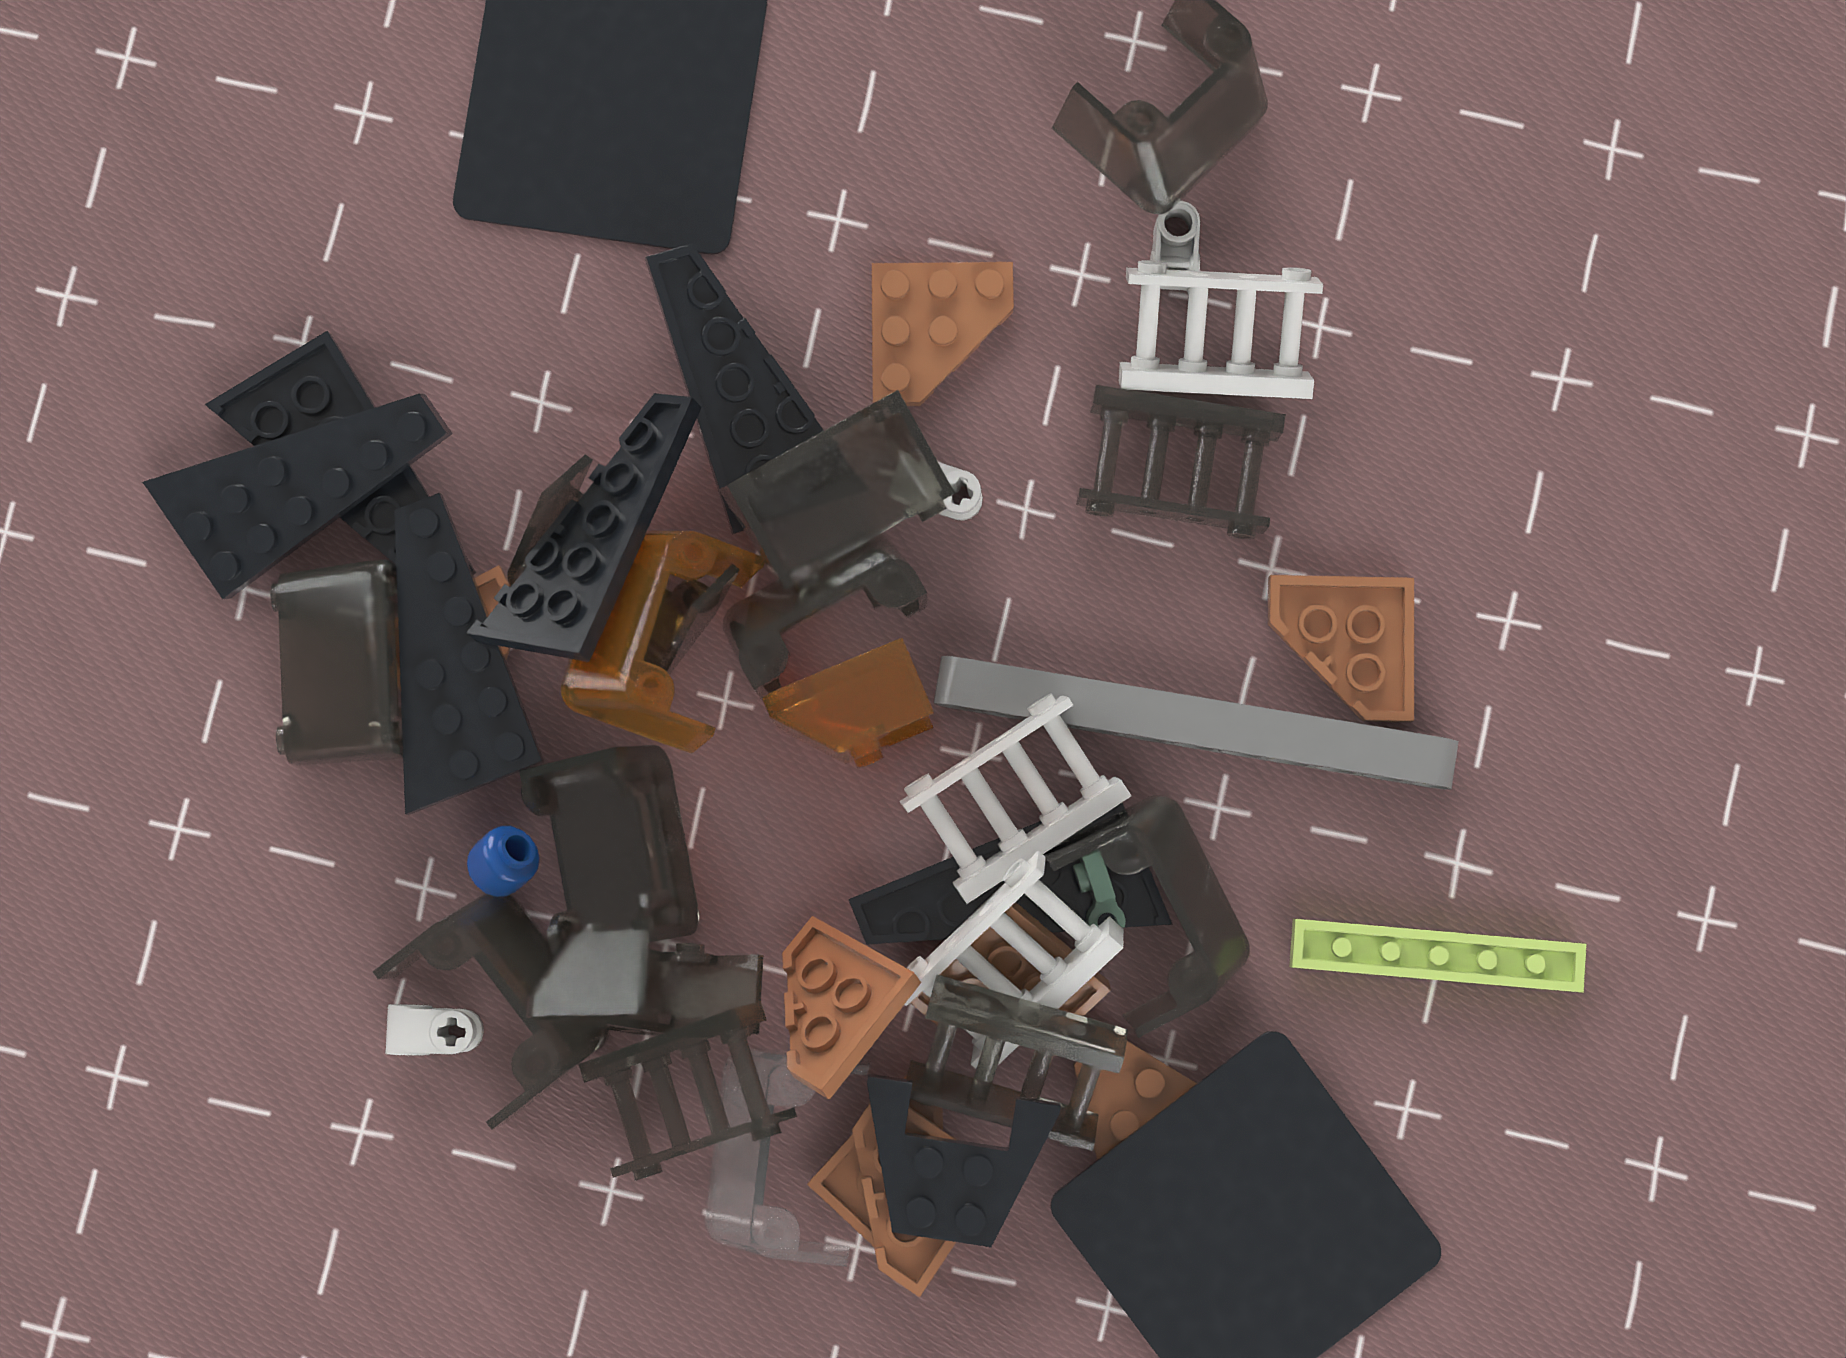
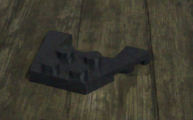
M868 1074L867 1087L892 1232L992 1247L1060 1114L1061 1104L1016 1096L1008 1147L928 1136L905 1131L913 1080Z

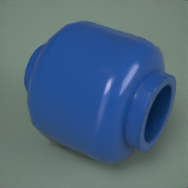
M499 826L489 831L473 846L468 854L467 868L470 878L480 890L495 897H502L516 892L532 879L538 870L540 857L536 844L523 830L513 826Z

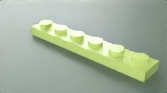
M1293 919L1289 967L1584 993L1586 944Z

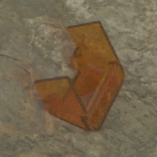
M647 530L590 662L569 659L561 683V696L565 704L576 713L691 754L714 736L716 727L671 712L670 708L675 693L672 678L661 667L643 661L669 576L671 574L684 580H698L705 575H709L742 588L764 567L766 558L696 531Z
M903 638L834 665L762 697L769 718L779 730L844 764L854 761L857 769L883 759L884 756L881 750L934 728L929 718V715L934 714V711Z

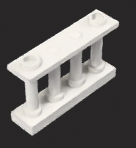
M1152 260L1138 261V268H1126L1128 284L1141 285L1136 356L1131 357V363L1120 362L1118 381L1121 389L1302 399L1313 398L1314 379L1308 371H1302L1303 366L1298 364L1304 293L1322 294L1323 283L1317 277H1311V270L1283 268L1282 275L1166 270V262ZM1160 286L1189 287L1184 358L1179 359L1178 365L1159 364L1160 358L1155 357ZM1208 288L1237 289L1231 360L1226 361V367L1207 366V360L1203 359ZM1256 290L1285 292L1279 363H1274L1273 370L1255 369V363L1250 362Z
M1052 693L1046 695L1027 708L1031 715L1027 719L938 777L932 779L928 773L904 788L908 796L899 801L903 808L909 813L918 806H921L960 866L957 870L960 878L952 883L966 904L1003 881L1005 873L1019 859L1023 858L1028 861L1037 851L1041 854L1046 853L1131 797L1130 792L1121 779L1112 777L1107 780L1104 775L1099 777L1059 715L1073 706L1069 697L1060 696L1055 699ZM1042 725L1083 787L1080 789L1083 797L1066 807L1064 802H1057L1019 743V740ZM1003 752L1042 813L1039 816L1042 824L1027 834L1023 829L1017 830L978 769L979 766ZM962 779L1001 840L998 843L1001 851L986 861L982 855L976 857L937 796L938 793Z
M1039 851L1028 861L1023 858L1016 861L1003 877L1005 883L925 960L919 956L907 967V969L916 974L921 984L904 1005L907 1006L922 991L974 1037L972 1040L974 1046L971 1065L984 1077L995 1069L1123 949L1124 929L1110 916L1098 927L1095 924L1089 926L1039 880L1044 875L1045 856ZM1024 893L1076 940L1074 944L1076 948L1065 959H1062L1060 956L1056 958L1051 956L1004 913ZM989 927L993 928L1041 972V981L1030 992L1026 989L1020 991L971 946ZM955 959L1007 1005V1013L996 1024L993 1021L986 1023L937 978Z

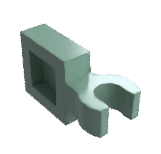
M1095 843L1076 849L1080 863L1073 865V870L1081 893L1090 891L1093 897V903L1086 914V923L1089 926L1095 924L1098 927L1097 921L1100 915L1111 913L1114 915L1115 922L1121 927H1125V916L1116 903V896L1101 850Z

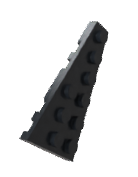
M688 244L647 256L645 261L688 397H693L702 407L696 422L732 535L868 493L867 487L853 472L843 458L842 452L828 437L816 420L812 410L772 354L768 353L756 336L752 326L746 318H743L726 294L722 284L694 245Z
M328 331L204 404L254 446L375 408V405L335 339ZM410 465L340 518L396 565L394 510L427 498L429 494ZM468 560V563L474 575L476 574V571L471 565L470 561Z
M419 393L152 478L142 483L222 599H230L453 433L427 395Z
M441 493L394 510L406 815H411L544 762L501 646L476 642L466 633L476 620L483 623L489 615Z

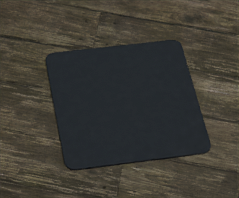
M486 0L453 195L455 211L462 218L472 221L668 249L693 244L699 253L711 255L724 251L731 240L767 0Z
M1267 1031L1245 1046L1056 1191L1050 1203L1051 1213L1159 1358H1318L1433 1269L1441 1258V1246L1434 1234L1290 1040L1278 1031Z

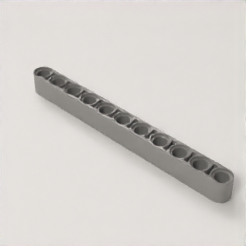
M941 656L933 703L938 706L1025 720L1031 716L1027 708L1052 693L1055 699L1060 696H1066L1071 700L1073 706L1059 715L1066 726L1072 729L1428 788L1452 790L1459 742L1457 740L967 658Z

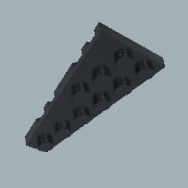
M654 393L619 437L620 449L606 466L598 464L588 477L593 482L578 502L573 499L568 502L525 557L527 567L511 587L504 584L495 595L494 599L498 604L483 623L476 620L466 632L470 637L480 643L590 662L702 408L693 397Z
M1120 803L1043 854L1045 856L1044 875L1039 880L1084 922H1086L1087 911L1093 903V897L1090 891L1081 893L1074 874L1073 865L1080 863L1076 849L1095 843L1102 852L1116 896V903L1125 916V927L1122 928L1173 925L1123 803ZM1039 821L1022 829L1027 834L1041 825L1042 822ZM997 838L972 850L976 857L982 855L986 861L1001 851L998 845L1001 840ZM951 857L848 900L866 945L944 940L960 927L1005 882L1001 881L966 904L952 883L960 878L957 872L960 866L954 857ZM1025 893L1016 901L1017 904L1050 932H1066ZM1111 913L1100 915L1097 921L1098 926L1109 916L1114 920V915Z

